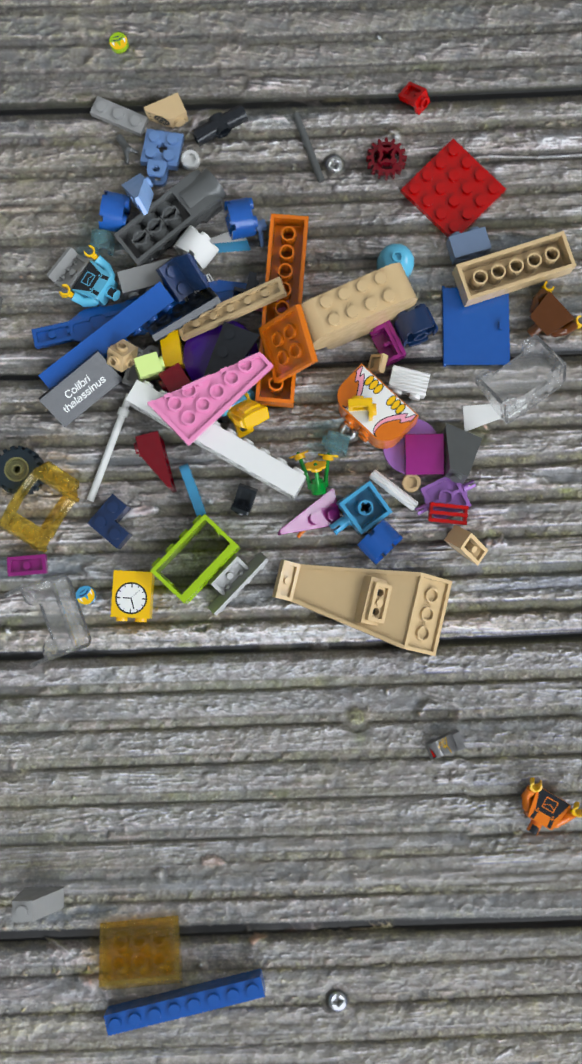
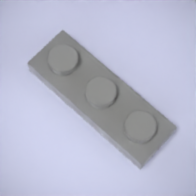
M97 96L90 111L91 116L142 137L149 122L147 116Z

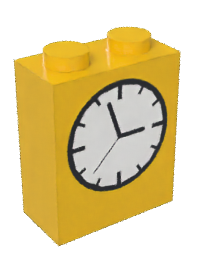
M114 570L110 617H116V621H128V618H135V622H147V619H152L155 575L152 572Z

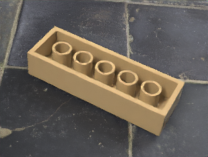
M561 231L457 264L452 274L464 307L568 275L574 270L576 263L565 232Z

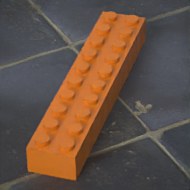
M271 213L265 282L280 276L287 296L278 302L275 301L263 307L261 326L280 315L282 312L277 311L279 308L285 307L288 310L294 305L302 304L309 216ZM260 337L259 352H261L267 358L262 343V339ZM270 370L256 384L255 401L264 406L294 408L296 374L281 383H274Z

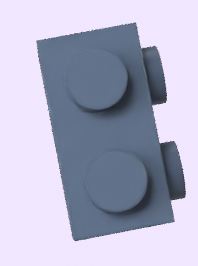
M478 226L470 228L467 232H454L448 237L446 242L452 264L488 255L492 248L486 228H479Z

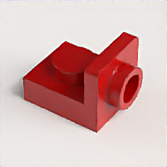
M409 82L398 94L399 100L413 106L415 113L418 115L430 103L427 89L412 82Z

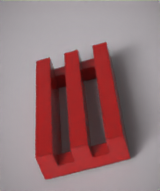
M429 502L428 521L467 525V510L469 506ZM433 507L463 509V513L433 510ZM432 515L462 517V521L432 518Z

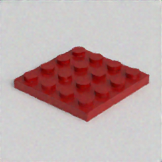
M454 138L401 189V193L446 237H449L454 232H465L506 191V188Z

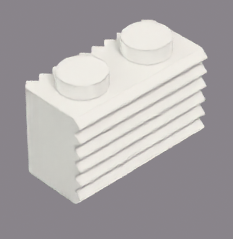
M393 365L388 388L397 396L405 394L409 395L410 399L419 401L424 399L431 374Z

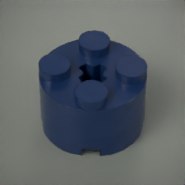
M424 303L417 305L409 312L407 310L400 312L397 315L398 319L394 323V327L405 347L407 344L409 347L419 345L429 339V334L432 333L434 336L438 331L436 322L429 308Z

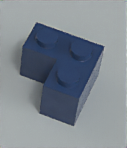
M112 494L88 521V524L117 549H121L132 537V534L119 524L131 508Z

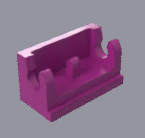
M390 320L372 329L373 331L370 332V336L379 354L384 353L388 355L386 367L405 358L406 352Z

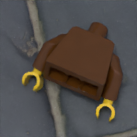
M548 281L543 284L542 288L533 297L529 309L530 318L535 323L526 331L533 339L542 331L547 336L551 335L555 338L568 335L582 327V324L578 322V319L582 316L579 315L574 318L551 293L555 287L553 286L551 289L546 287Z

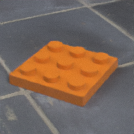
M301 305L292 306L258 328L267 359L274 365L271 369L274 383H281L318 362Z

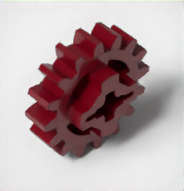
M386 137L384 142L378 139L377 145L375 143L371 144V149H368V156H366V162H368L367 169H372L371 175L377 173V179L384 176V179L387 180L388 176L395 179V173L401 174V169L405 168L406 163L404 162L407 159V156L404 155L406 150L400 149L401 143L396 145L395 139L388 142Z

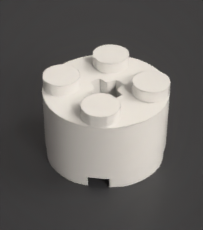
M189 225L173 246L179 255L189 252L196 259L197 266L201 271L206 268L219 252V249L209 242L211 238L203 231L199 233L192 225Z

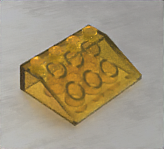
M179 916L100 923L99 988L103 991L183 983Z

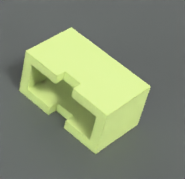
M157 352L134 358V367L141 382L159 379L160 376L158 374L165 371L162 356L158 357Z

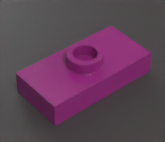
M47 554L7 557L8 577L48 574Z

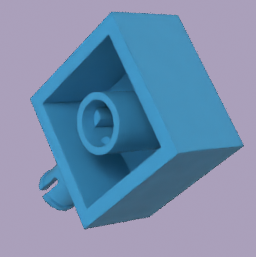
M370 480L365 481L336 503L343 516L329 526L331 529H334L335 535L349 525L355 529L357 534L362 535L391 514L392 510ZM361 504H367L366 512L360 510L362 508Z

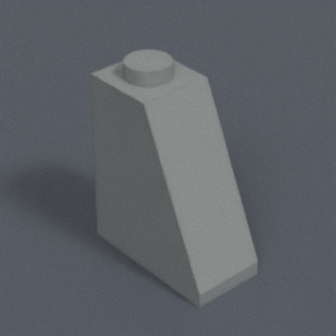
M25 887L12 901V922H33L64 908V887Z

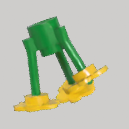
M308 450L301 453L297 452L296 455L290 456L289 459L299 460L306 476L307 487L311 489V494L322 495L327 493L326 487H329V464L338 455L318 453V456H322V460L326 461L313 460L305 464L302 458H305V453H308ZM325 468L323 480L322 477H319V472ZM307 470L313 472L315 478L310 480Z

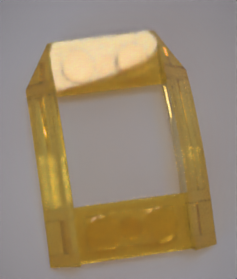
M50 461L35 468L11 498L0 520V530H5L29 544L32 549L46 553L48 550L46 549L50 539H53L64 517L73 505L80 500L77 492L79 481ZM38 479L63 495L46 517L41 527L16 513L23 499Z

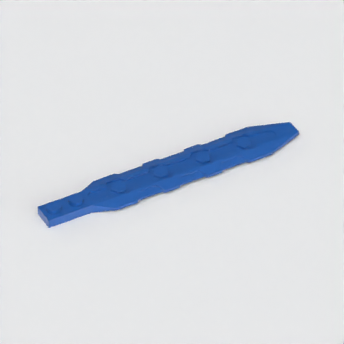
M223 280L208 282L209 287L218 295L221 302L234 297V287L246 289L247 283ZM138 298L125 300L124 303L84 309L68 322L31 329L35 348L42 349L69 342L81 343ZM174 299L172 304L175 306L178 303L184 304L186 301L183 299L181 302H176ZM171 308V309H170L168 312H166V313H164V311H161V312L157 315V316H158V319H159L161 316H163L164 314H171L173 308ZM148 322L142 326L144 330L136 336L144 335L148 332L146 329L150 326Z

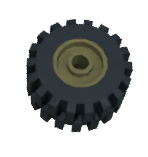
M11 446L10 450L4 449V454H0V487L17 496L34 494L33 491H38L40 489L39 485L45 483L42 480L43 477L47 476V473L44 472L47 469L46 465L43 464L44 460L27 447L18 446L17 448Z

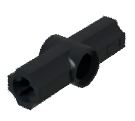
M239 104L223 114L222 112L213 114L208 122L191 131L196 143L202 146L215 138L222 139L226 137L233 128L248 121V117L243 106Z

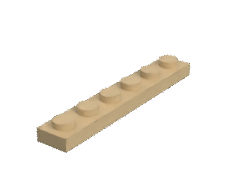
M279 276L219 303L214 309L208 310L201 314L199 318L184 324L179 329L181 339L183 341L189 340L223 325L224 321L230 322L286 297L287 293L282 279Z

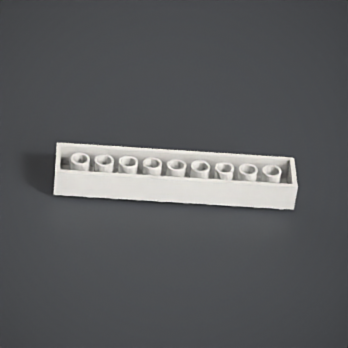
M137 380L125 400L132 408L172 430L147 404L151 400L163 397L167 392L163 390L158 392L153 388L154 385L144 380L141 382ZM217 421L193 442L292 500L296 499L306 481L303 470L295 466L294 468L287 465L288 462L280 457H277V459L273 458L268 450L262 447L260 449L256 448L253 445L254 443L245 437L243 440L238 438L235 431L229 428L223 429Z

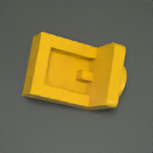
M353 396L352 399H348V411L368 410V420L373 421V416L377 415L376 404H372V398Z

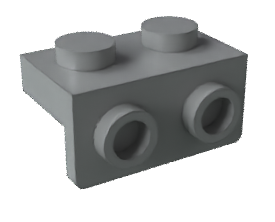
M69 246L47 273V277L66 292L68 291L61 286L62 284H67L72 292V288L90 261L79 255Z

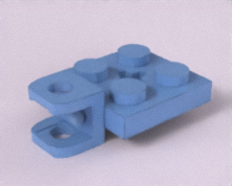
M147 129L140 163L142 166H147V174L154 186L164 187L168 180L169 170L178 171L184 134ZM165 147L167 150H163V152H160L159 148ZM155 177L161 178V180L156 181Z

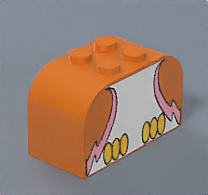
M362 363L339 387L337 394L339 413L345 420V425L351 430L354 428L359 433V438L365 443L368 441L379 449L391 448L398 444L405 434L417 423L419 415ZM353 396L372 398V404H376L377 415L373 416V421L368 420V410L348 411V399H352Z

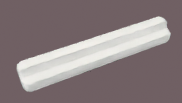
M374 470L370 474L369 478L407 508L413 511L418 506V502L380 472Z

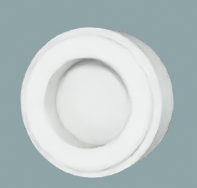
M194 150L185 151L181 156L182 166L189 171L197 169L200 165L198 153Z

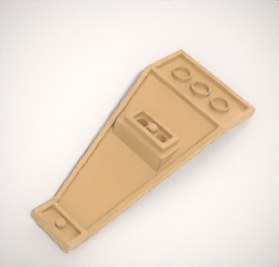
M281 560L272 597L295 603L396 647L436 656L452 581L422 572L307 565Z

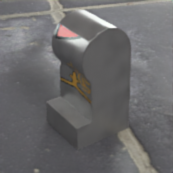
M457 729L425 743L430 759H436L445 754L466 748Z

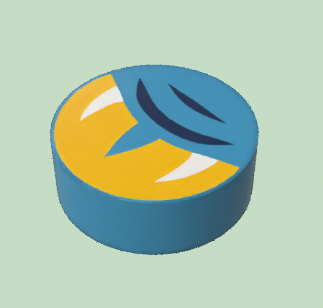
M82 586L76 592V599L82 605L92 604L96 599V592L90 586Z

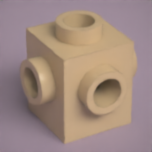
M124 339L120 340L108 348L107 364L122 373L134 365V358L137 357L138 347Z

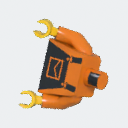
M530 778V785L526 787L521 795L524 814L531 819L527 827L528 831L537 835L542 826L553 830L568 823L575 817H582V809H578L579 802L576 801L573 808H570V804L543 789L542 780L535 784V778Z

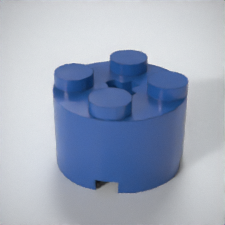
M104 190L99 213L102 222L99 221V229L118 232L128 224L126 214L130 215L131 197H128L126 194Z
M251 197L224 201V211H228L225 219L231 240L251 237L257 234L258 220L257 216H253L252 213L254 205Z
M383 519L357 546L376 565L384 558L381 554L383 553L386 556L394 548L392 544L396 546L403 537Z

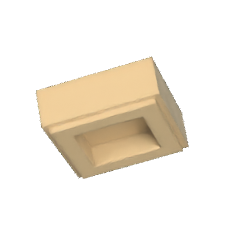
M384 353L371 354L367 369L373 374H384L388 355Z

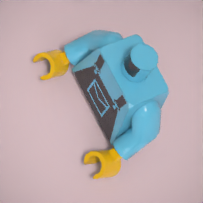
M88 245L93 250V253L88 255L84 251V254L87 258H93L94 262L90 260L72 288L73 292L70 291V287L67 284H62L61 287L68 292L62 293L59 291V295L62 298L70 297L73 302L83 307L105 306L109 299L113 301L119 299L120 291L116 289L118 283L114 280L115 273L112 266L101 255L98 256L93 246Z

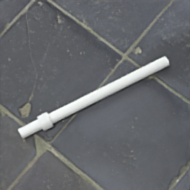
M126 393L122 406L117 411L118 417L86 500L94 502L124 420L129 415L130 410L128 409L130 405L125 400L128 393Z

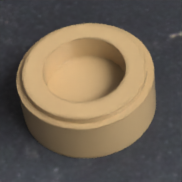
M405 475L401 482L402 488L408 493L416 492L421 486L420 477L418 475Z

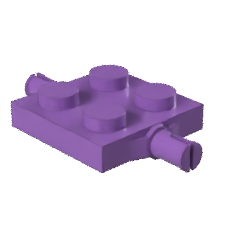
M443 477L419 489L425 504L415 508V511L423 509L417 512V515L419 516L429 511V502L472 506L467 497V491L476 487V483L468 486L475 481L472 479L465 484H461ZM433 507V510L458 513L463 510ZM433 514L434 518L446 519L450 517L447 515Z

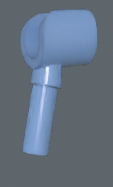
M265 219L259 220L258 227H256L261 248L265 247L262 231L268 229Z

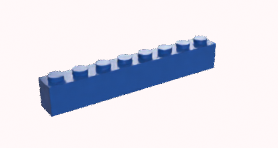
M158 282L38 376L50 389L96 350L106 359L107 350L111 345L122 339L128 341L127 338L132 334L134 336L138 335L144 330L142 328L143 325L147 322L150 325L158 319L157 315L161 311L166 313L173 308L172 303L174 299L162 283Z
M260 968L108 1006L104 1014L108 1036L263 998L265 997L266 987L262 970Z

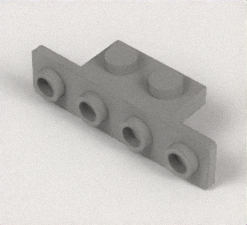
M259 552L246 565L234 554L208 581L220 592L217 598L208 606L210 611L215 616L224 611L227 604L239 595L243 587L249 584L253 577L266 566L269 559Z

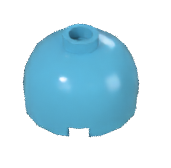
M400 243L390 244L380 252L377 259V270L393 263H401L407 277H409L414 268V256L407 246Z

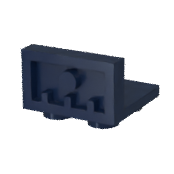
M189 252L172 257L156 269L176 302H181L193 291L206 289L210 286L206 275L201 272L197 266L196 259Z

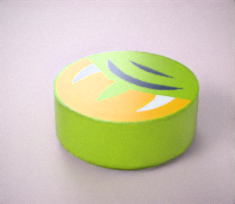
M116 32L109 39L110 47L115 53H123L128 49L129 43L125 34Z

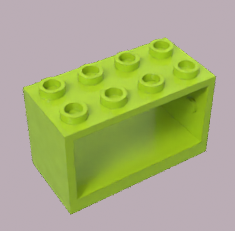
M206 514L196 517L192 522L193 527L190 530L185 529L179 535L180 540L176 544L172 543L165 550L167 554L163 558H157L151 565L153 568L150 571L184 604H189L225 563L241 549ZM209 523L215 529V532L219 536L222 535L230 545L182 593L161 571Z

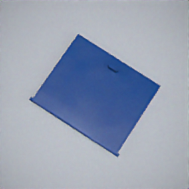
M442 286L443 367H446V365H510L509 293L464 307L458 288H445V286Z

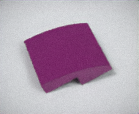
M405 434V474H444V434Z

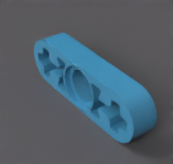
M186 463L179 466L196 516L207 515L189 464Z

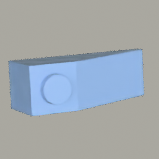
M140 173L122 184V187L128 197H131L130 201L146 215L154 196L151 189L153 184L148 176L144 177Z

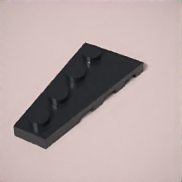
M210 287L202 289L198 293L192 292L187 296L189 300L184 304L178 303L173 307L171 314H164L146 328L155 342L164 339L169 333L181 329L184 324L199 318L204 312L214 309L221 303L218 295Z
M224 321L203 377L220 371V369L234 365L244 359L261 336Z

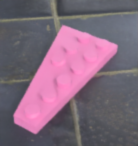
M258 352L238 361L234 365L224 367L214 374H209L182 386V388L172 393L169 392L161 398L151 400L147 404L190 446L264 377L274 365L261 352Z

